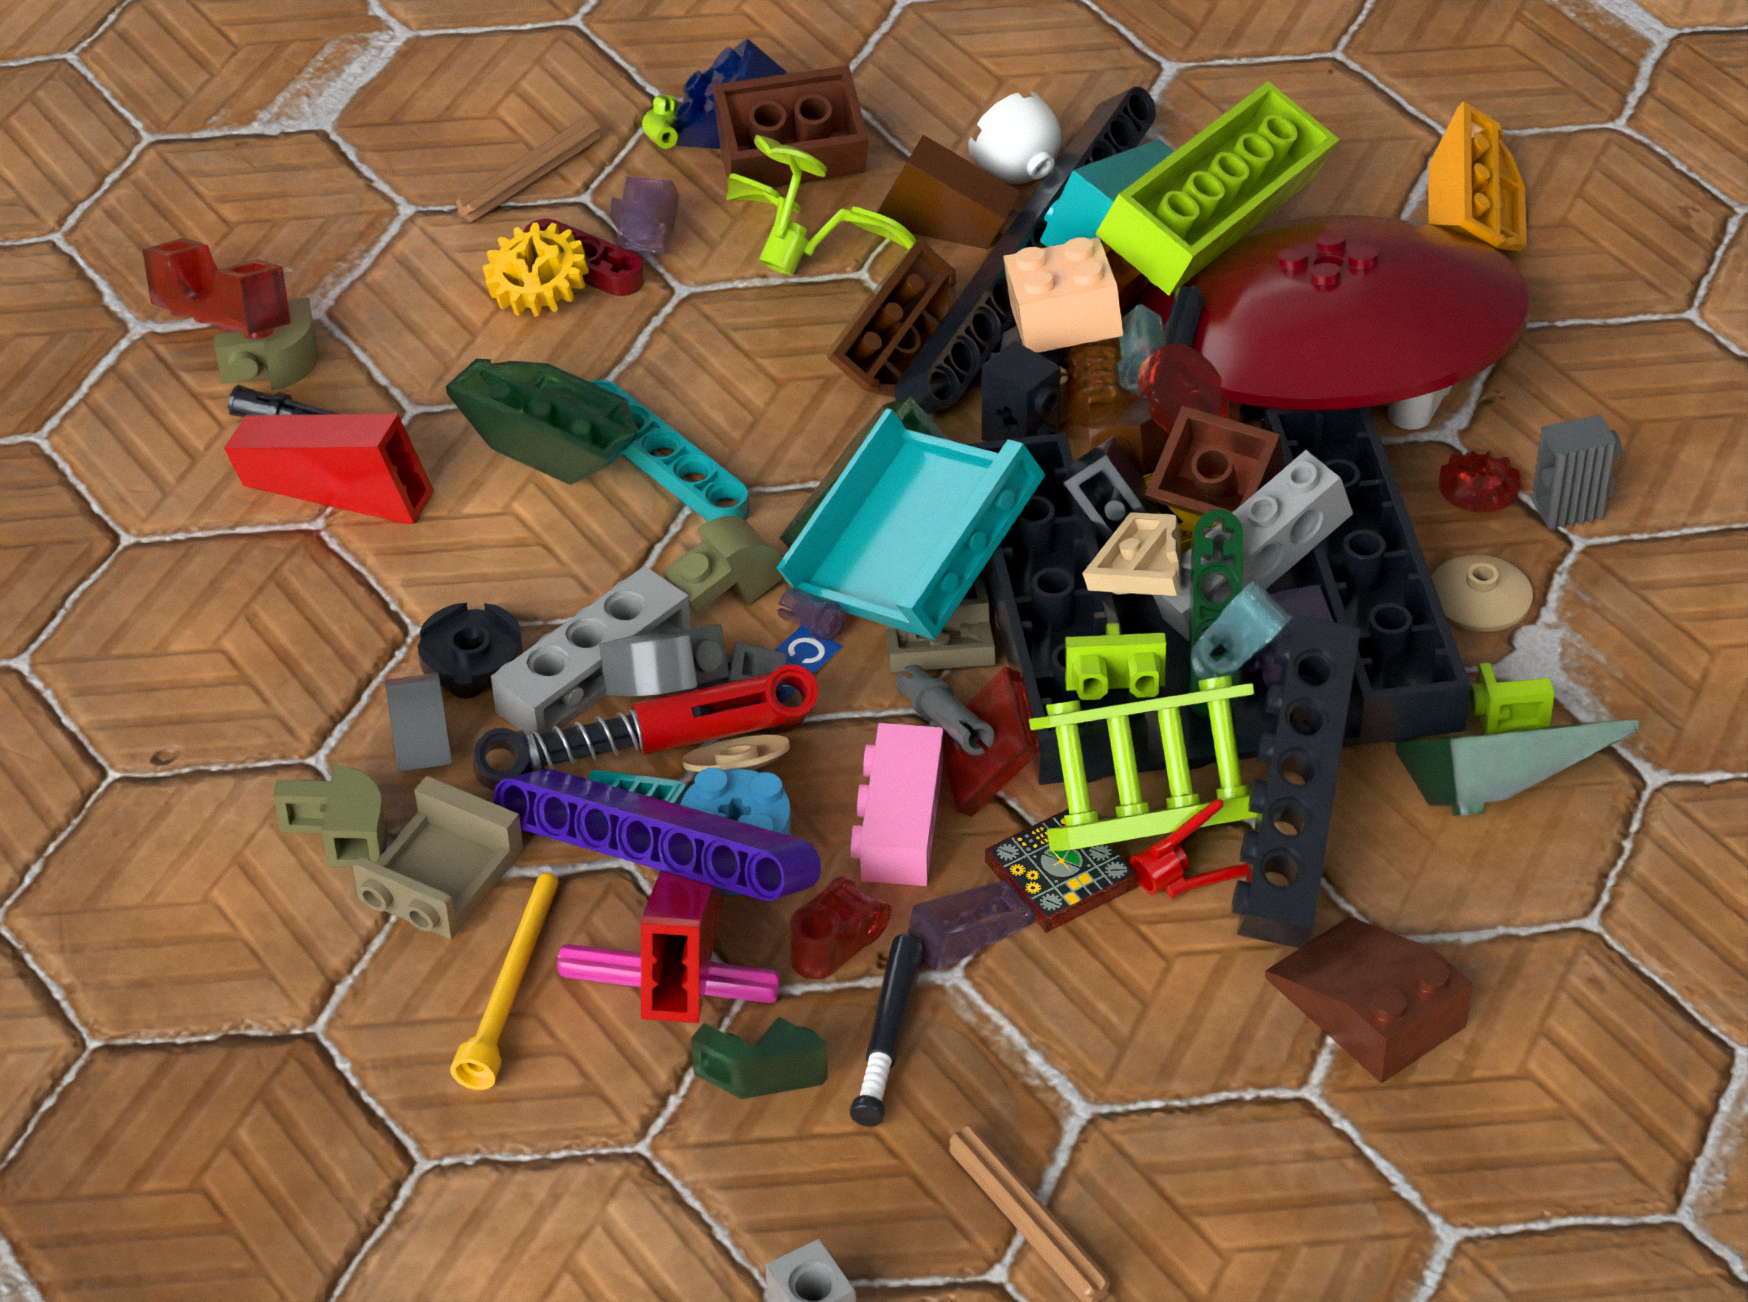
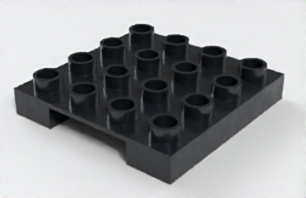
M1369 407L1338 410L1267 408L1264 430L1280 434L1284 458L1281 471L1307 450L1341 478L1353 515L1241 610L1239 685L1253 683L1254 694L1238 697L1237 704L1231 711L1239 760L1256 758L1263 729L1271 731L1274 714L1265 713V703L1271 680L1279 682L1282 667L1273 664L1275 646L1279 632L1289 633L1296 614L1361 628L1342 747L1384 741L1405 743L1419 737L1465 731L1471 684ZM1066 432L1009 439L1024 443L1044 472L1045 477L984 566L1039 785L1064 782L1056 728L1030 730L1029 719L1048 716L1046 705L1079 700L1081 711L1187 694L1189 641L1163 620L1153 595L1088 591L1083 572L1106 544V540L1063 483L1071 463L1074 462ZM1008 439L965 445L999 453ZM1153 469L1152 471L1146 473L1145 475L1150 474V473H1153V472L1155 471V469ZM1158 503L1157 510L1161 514L1176 515L1167 505ZM1176 515L1178 524L1182 523L1183 521ZM1106 623H1118L1120 635L1165 633V686L1159 688V694L1156 697L1136 698L1134 694L1130 693L1129 688L1108 689V694L1104 695L1101 699L1081 700L1076 690H1066V637L1106 635ZM1219 629L1201 645V648L1208 655L1221 656L1229 649V637L1223 630ZM1198 663V671L1210 670V679L1217 678V674L1221 670L1229 673V665L1211 668ZM1299 675L1300 678L1309 685H1321L1320 682L1311 675ZM1189 705L1179 706L1189 770L1217 763L1211 722L1195 715ZM1157 710L1130 714L1129 722L1138 773L1167 769ZM1107 719L1077 723L1087 783L1100 780L1103 777L1116 776ZM1291 724L1294 730L1300 734H1313L1312 730L1304 724Z

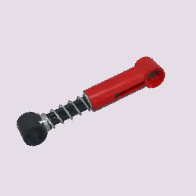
M784 665L770 674L633 703L632 709H630L627 716L618 712L614 719L605 721L598 716L595 718L594 723L586 725L575 721L572 728L564 730L554 726L550 733L539 735L536 731L524 733L523 730L516 732L508 728H495L486 732L478 740L473 757V771L477 780L484 787L495 790L497 784L505 778L545 768V766H549L550 769L554 770L555 764L571 761L575 765L576 759L590 756L597 760L599 754L612 751L618 756L619 750L634 747L637 751L640 749L643 755H648L774 726L794 727L801 724L815 706L819 695L818 684L814 675L806 668L798 665ZM783 685L795 687L802 696V704L797 707L783 705L777 699L776 689ZM760 702L759 704H754V705H750V706H745V707H740V708L731 709V710H727V711H722V712H718V713H713V712H717V711H721V710H726V709H730V708H735V707H739V706H744V705H748V704H753V703ZM503 748L513 754L516 764L507 771H497L488 765L486 755L491 750Z

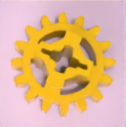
M537 222L532 223L530 232L523 233L519 227L514 228L515 237L509 240L499 237L497 240L500 250H488L486 253L490 263L483 265V272L490 296L497 299L501 309L512 305L513 311L517 316H520L526 308H531L534 317L540 315L541 308L544 306H548L553 312L558 311L557 301L564 299L565 301L572 302L574 296L571 289H583L585 283L582 275L589 273L581 241H575L572 231L569 229L559 234L557 225L554 223L550 224L546 231H540Z

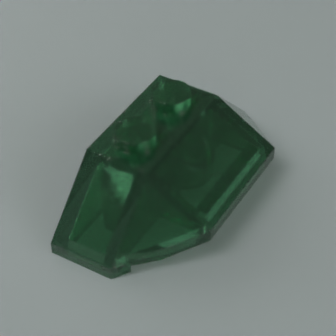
M476 358L446 386L447 395L491 449L569 485L608 467L637 439V429L627 398L548 363L507 361L491 364V359Z

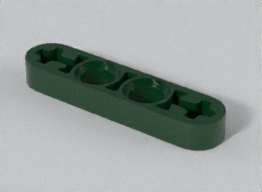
M1222 509L1210 510L1202 515L1192 533L1187 693L1199 692L1198 681L1210 679V670L1199 672L1198 663L1211 668L1229 665V673L1221 670L1217 677L1231 675L1233 686L1239 685L1243 529L1235 515ZM1214 522L1222 523V531L1231 533L1232 539L1225 540L1221 547V561L1232 559V566L1220 562L1206 565L1201 564V557L1210 560L1213 556V540L1204 538L1203 532L1210 531ZM1218 574L1226 578L1231 587L1230 597L1220 603L1210 602L1206 599L1201 590V583L1205 577ZM1211 627L1223 630L1229 637L1230 645L1228 651L1221 656H1211L1204 652L1199 641L1202 631ZM1238 697L1229 698L1231 711L1236 706ZM1207 702L1189 705L1195 715L1210 721Z

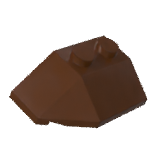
M918 239L868 296L826 352L827 358L865 391L895 398V386L898 380L957 300L954 286L957 284L955 269L921 239Z

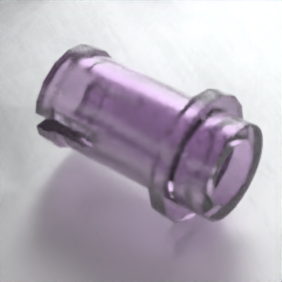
M790 588L782 595L779 601V605L791 609V611L784 608L778 609L779 616L786 621H791L810 630L812 637L819 641L836 639L845 627V613L841 611L840 605L832 600L822 602L797 588Z

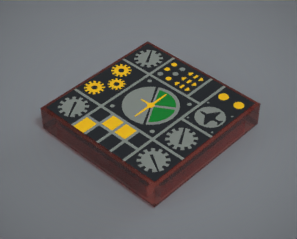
M1069 809L985 849L986 864L1045 933L1139 887V873L1112 843L1074 850L1050 851L1047 829L1066 826L1064 815L1069 814Z

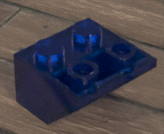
M748 38L734 49L727 47L717 56L710 68L703 73L700 70L696 71L684 84V99L674 117L677 121L675 130L678 135L675 144L686 147L720 149L713 85L784 75L787 72Z

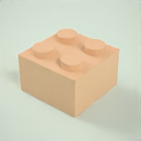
M1099 237L1092 239L1074 238L1065 244L1046 248L1027 247L1015 254L1003 256L1010 304L1024 346L1038 353L1123 336L1117 284Z

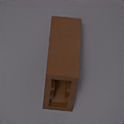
M922 135L877 213L897 221L912 234L988 249L997 233L1003 236L1019 213L1013 210L1012 207L1020 191L934 140Z
M1190 395L1177 396L1176 401L1172 405L1164 403L1156 405L1151 402V398L1090 404L1089 437L1091 450L1114 436L1141 475H1145L1157 467L1181 407L1191 408Z

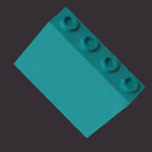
M886 408L776 569L800 599L935 640L1045 477V474L1024 443L1008 439L999 453L907 430L893 410Z

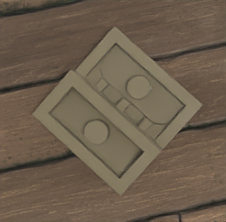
M976 579L935 640L884 625L890 673L907 672L905 667L908 665H919L924 670L995 665V645L989 622V602L984 579Z

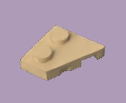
M1130 512L1083 572L1088 591H1104L1114 594L1135 593L1178 596L1181 592V530L1176 515Z

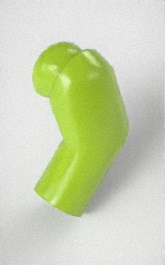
M662 94L654 98V109L649 110L645 114L642 127L644 133L658 146L669 149L675 145L678 139L677 132L673 128L679 118V113L676 111L678 101L671 95Z

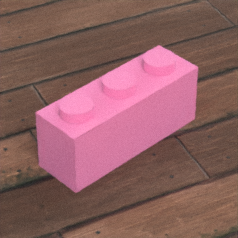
M878 723L875 745L866 744L863 775L864 777H870L869 785H859L857 799V817H864L863 826L853 825L851 836V858L860 859L862 882L927 886L944 765L943 727Z

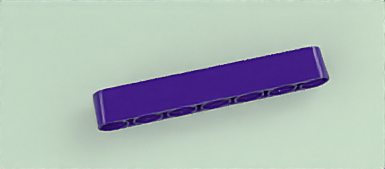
M542 768L505 778L497 784L494 790V804L518 813L521 830L763 901H772L806 890L814 886L820 878L821 862L818 853L809 842L803 839L557 770Z

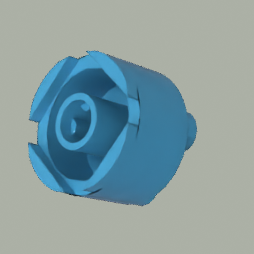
M706 768L696 775L695 783L686 791L680 803L682 806L791 836L789 799L782 788L781 779L773 773H759L745 769L721 770L718 768ZM722 889V895L743 896V894Z

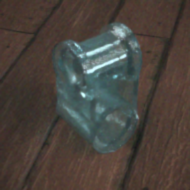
M1255 579L1252 580L1220 613L1221 616L1197 640L1191 650L1190 660L1192 668L1204 680L1232 676L1256 651L1262 650L1293 617ZM1222 644L1226 647L1228 653L1216 662L1209 654L1213 649Z

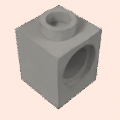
M820 1239L765 1264L769 1302H856L854 1288ZM809 1299H821L818 1301H808Z

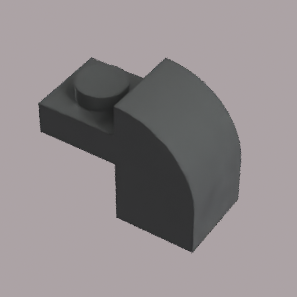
M709 624L668 634H639L599 643L607 696H646L697 688V684L729 677L722 625Z
M438 672L385 680L398 772L452 764Z

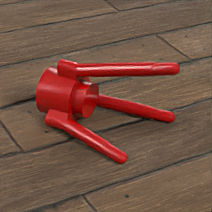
M1221 799L1214 800L1166 838L1130 858L1131 868L1135 872L1134 876L1148 894L1155 895L1165 890L1169 898L1174 899L1187 890L1247 875L1248 864L1246 863L1183 878V872L1189 869V861L1179 843L1223 808L1224 802Z

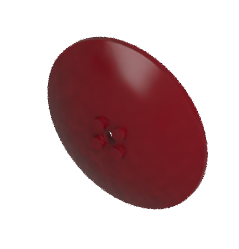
M1332 215L1299 218L1256 227L1183 284V286L1189 288L1193 285L1200 288V295L1203 297L1204 302L1181 384L1203 394L1235 403L1287 410L1350 409L1394 403L1442 390L1474 376L1498 361L1515 345L1528 321V287L1518 268L1499 251L1475 238L1435 225L1375 216ZM1149 282L1140 294L1136 304L1135 330L1142 352L1155 366L1175 292L1169 296L1158 286Z

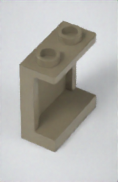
M426 776L415 789L418 810L416 815L375 863L360 857L353 865L358 899L363 901L368 907L376 911H386L409 921L413 926L422 931H432L452 940L524 851L520 817L516 812Z

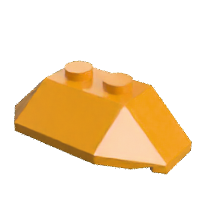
M1463 101L1457 107L1428 165V224L1475 238L1496 250L1521 252L1527 246L1524 182L1512 153L1502 141L1505 134L1501 124Z

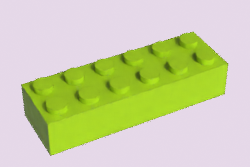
M1267 81L1119 193L1095 234L1108 244L1114 252L1121 255L1145 275L1151 283L1170 296L1180 286L1185 284L1313 181L1340 139L1272 83Z

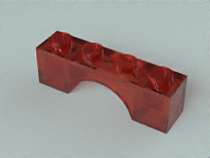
M187 238L142 249L151 304L170 310L172 315H187L193 317L197 323H212L218 325L222 331H237L243 333L246 339L269 337L273 334V328L291 324L283 266L256 259L218 270L209 246Z

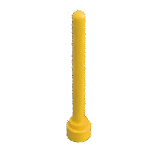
M545 872L537 878L476 1036L458 1047L450 1072L459 1084L467 1088L485 1090L492 1087L495 1083L502 1064L497 1043L558 888V879L553 873Z

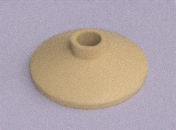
M1486 555L1457 557L1439 566L1431 576L1447 622L1465 630L1495 632L1510 628L1526 617L1532 605L1533 590L1528 578L1511 563L1496 557Z
M780 735L743 736L696 748L685 754L682 762L685 769L696 773L706 768L756 771V769L772 763L790 749L788 738Z

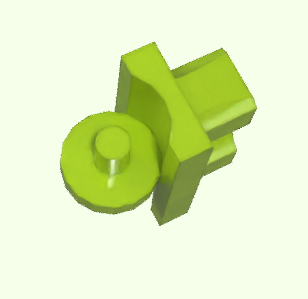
M1106 623V635L1066 637V690H1076L1081 700L1101 699L1104 695L1108 694V689L1129 688L1130 693L1134 694L1136 698L1156 697L1159 694V688L1165 686V633L1120 635L1118 623Z

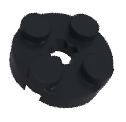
M459 603L447 606L431 615L422 625L420 630L421 639L419 644H417L420 667L423 673L438 672L440 686L452 689L453 694L459 698H473L478 696L483 689L492 687L491 676L505 663L513 661L523 653L518 621L511 613L499 606L484 603L485 610H468L467 603ZM463 644H468L471 647L480 645L473 650L461 649Z

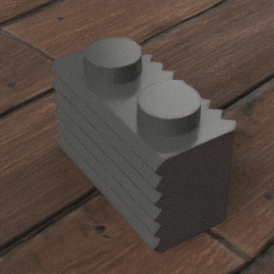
M1601 415L1541 427V442H1538L1540 449L1537 450L1539 457H1536L1537 465H1535L1536 472H1534L1535 479L1533 480L1534 487H1532L1533 494H1531V498L1546 526L1555 531L1557 526L1565 528L1567 524L1574 526L1576 522L1584 524L1586 520L1593 522L1595 518L1603 520L1607 499L1615 495V481L1612 474L1613 463L1615 460H1619L1622 454L1618 434L1616 431L1608 428Z

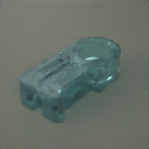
M1139 304L1121 319L1123 336L1119 337L1122 360L1117 363L1120 385L1141 399H1149L1151 395L1148 392L1164 333L1161 316L1146 306Z

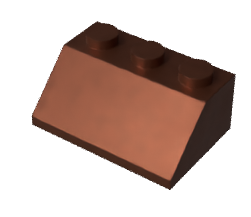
M849 65L713 85L721 156L727 179L733 173L754 179L767 186L791 183L793 173L790 165L773 160L760 151L754 143L756 134L772 138L782 145H790L801 149L826 166L827 174L824 177L803 170L800 182L866 172L868 136Z

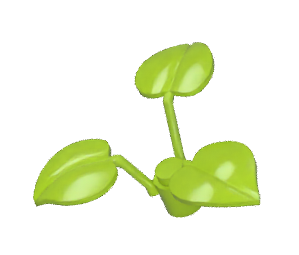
M756 134L754 143L760 151L771 159L790 165L793 176L787 197L780 195L776 190L761 182L732 173L727 179V201L752 200L770 203L778 207L775 224L758 261L784 275L793 276L802 254L812 256L816 246L842 221H850L864 230L893 240L907 250L916 242L915 237L897 221L882 214L852 206L851 210L840 209L808 241L805 238L808 230L790 221L791 212L800 213L801 207L795 202L803 170L824 177L827 174V168L822 162L805 151L790 145H782L772 138Z

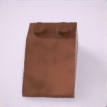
M1350 916L1265 970V978L1381 1084L1464 1029L1467 1025L1473 984L1468 978L1433 948Z

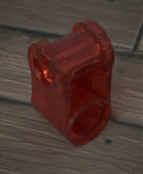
M846 875L833 879L820 894L805 906L797 909L792 915L790 923V962L792 968L798 975L808 979L817 980L831 976L861 949L874 943L882 935L891 917V906L882 899L873 901L858 891L855 881Z

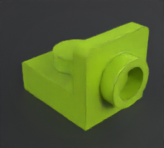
M1479 663L1476 683L1471 684L1469 707L1473 716H1480L1486 737L1549 731L1555 692L1550 678L1497 683L1491 663Z

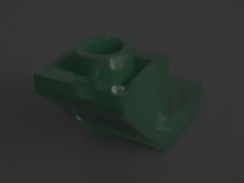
M780 1017L774 1021L753 1047L748 1046L737 1035L729 1032L723 1033L706 1023H703L691 1037L694 1075L740 1099L821 1086L828 1079L827 1041L821 1039L813 1030L803 1026L798 1027Z

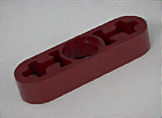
M538 219L525 227L523 233L530 232L532 223L536 222L539 225L540 231H546L547 227L552 223L557 225L559 234L568 229L571 230L574 240L581 241L584 253L594 255L593 258L586 260L589 273L582 275L585 284L615 296L631 295L642 288L644 284L643 262L638 254L553 219Z

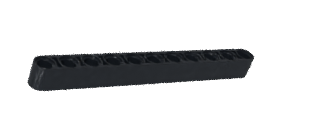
M1132 87L1096 106L898 380L895 386V400L900 411L906 417L913 420L923 418L954 405L962 396L991 352L1002 339L1003 333L1009 329L1015 320L1010 304L1003 256L1015 254L1027 247L1046 248L1040 242L1048 224L1044 220L1045 215L1052 204L1061 197L1073 170L1137 147L1156 118L1154 100L1145 89Z

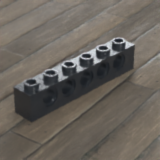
M1296 614L1289 633L1279 632L1273 664L1282 666L1279 682L1271 680L1265 703V713L1274 714L1271 731L1263 729L1256 762L1265 763L1263 780L1254 779L1248 803V811L1257 813L1254 830L1246 829L1239 862L1248 864L1246 881L1237 880L1231 904V913L1240 915L1237 935L1301 948L1306 944L1313 930L1361 628ZM1299 675H1311L1315 677L1321 685H1309L1305 683ZM1291 724H1304L1312 730L1313 734H1300L1294 730ZM1282 773H1296L1303 778L1306 784H1293L1286 780ZM1274 823H1289L1296 829L1298 834H1283L1275 827ZM1265 873H1280L1288 880L1290 885L1277 886L1268 880Z

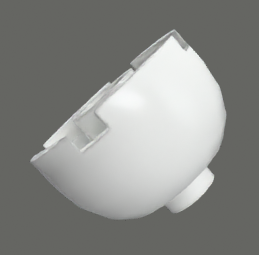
M1030 91L1032 97L1023 98L1018 92L996 103L977 123L982 130L977 141L975 142L970 137L968 142L971 158L983 170L1007 184L1018 185L1043 178L1054 166L1062 144L1060 121L1053 110L1036 92Z

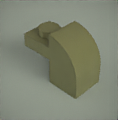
M309 298L261 303L263 329L214 334L215 350L222 384L270 378L271 389L277 390L291 386L306 377L313 369L317 360L316 338Z
M737 516L719 517L699 527L697 531L702 542L662 572L668 582L689 595V606L696 613L729 588H732L750 605L783 579L776 569L782 560L780 554L746 520Z
M334 765L331 781H276L273 797L280 832L322 833L328 867H353L360 857L375 863L386 850L388 837L382 798L378 786L367 774L352 767Z

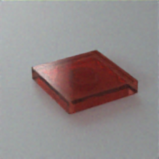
M1007 666L965 705L978 718L992 727L994 731L992 746L988 748L982 741L978 740L976 743L985 752L980 755H971L943 730L944 759L956 810L970 817L976 814L1040 752L1035 730H1030L1029 719H1032L1020 672Z

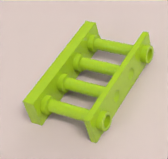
M1231 675L1199 680V692L1081 711L1079 700L1046 705L1048 716L1029 719L1030 730L1056 728L1069 814L1064 815L1066 826L1047 829L1050 851L1074 850L1174 832L1196 813L1212 803L1214 800L1200 802L1199 793H1193L1179 706L1203 702L1208 703L1221 788L1216 789L1217 799H1221L1224 805L1221 810L1200 827L1256 818L1257 813L1248 811L1250 798L1249 784L1243 785L1229 701V698L1254 694L1253 683L1233 686ZM1157 710L1171 797L1166 798L1167 808L1150 811L1148 801L1142 802L1129 715ZM1107 719L1120 806L1115 807L1117 817L1099 820L1097 810L1091 811L1077 723Z

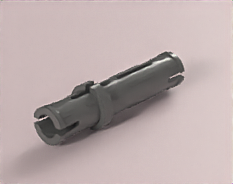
M908 665L905 667L907 672L913 676L911 679L907 678L901 671L898 673L896 688L902 696L912 702L913 709L920 717L927 721H934L940 727H943V730L971 755H980L985 752L976 743L978 740L982 741L988 748L992 746L994 741L992 727L954 697L953 690L942 679L930 677L919 665Z

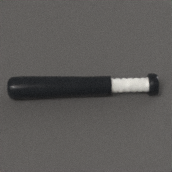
M912 933L899 934L894 938L890 947L873 1029L865 1056L868 1066L860 1096L854 1098L850 1106L851 1118L863 1126H877L882 1123L885 1117L886 1109L882 1102V1097L890 1068L896 1062L901 1037L925 954L924 942L920 937Z

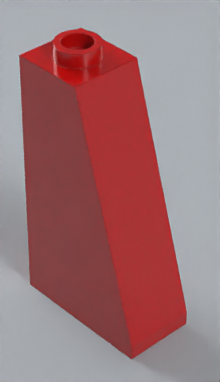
M398 414L246 415L224 447L243 486L404 524L415 523L434 492Z
M660 870L641 919V1019L699 1023L722 906V888Z

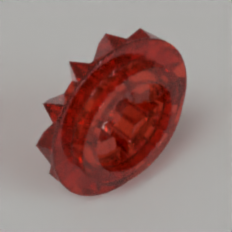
M1469 448L1465 456L1451 454L1448 464L1442 465L1440 468L1438 483L1443 496L1455 506L1473 512H1492L1507 507L1517 498L1520 490V470L1511 467L1509 457L1495 459L1491 449L1482 455L1476 454ZM1477 475L1487 476L1482 482H1479L1478 487L1474 486L1473 479Z

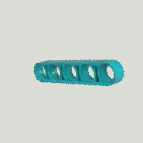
M601 379L584 383L578 389L576 395L580 420L706 521L709 522L724 516H737L744 520L747 519L749 515L747 487L623 389L610 381ZM601 399L611 402L604 407H591L587 405L591 401ZM625 424H638L642 426L641 429L633 432H624L618 429ZM661 448L674 451L671 455L663 457L650 454L653 450ZM691 473H699L706 476L703 480L697 482H687L681 479L683 476ZM726 498L739 502L735 506L726 508L714 505L717 500Z

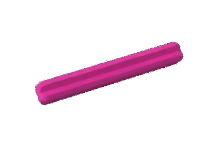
M570 944L563 945L560 949L557 969L564 978L641 987V953ZM710 962L704 995L773 1003L777 1000L779 994L780 976L774 969Z

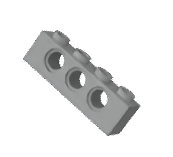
M1307 450L1232 513L1238 518L1243 529L1241 610L1353 515L1341 478ZM1222 523L1204 537L1213 540V556L1210 560L1201 557L1202 565L1220 562L1232 566V559L1221 561V547L1225 540L1232 539L1231 533L1222 531ZM1191 549L1181 556V592L1179 595H1153L1163 620L1187 641H1189ZM1212 574L1202 580V593L1210 602L1220 603L1230 597V584L1222 575ZM1211 627L1202 631L1199 639L1200 646L1220 628Z
M643 566L627 579L619 581L613 589L595 602L580 609L574 617L552 633L544 635L535 645L513 661L505 663L491 676L496 714L518 730H523L524 733L536 731L541 735L550 733L554 726L561 729L606 695L599 643L639 634H668L691 629L689 595L648 567Z

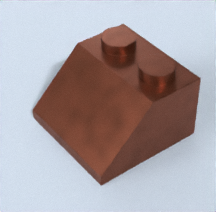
M1182 406L1146 490L1145 498L1200 516L1210 510L1217 509L1233 513L1281 471L1284 458L1280 434Z

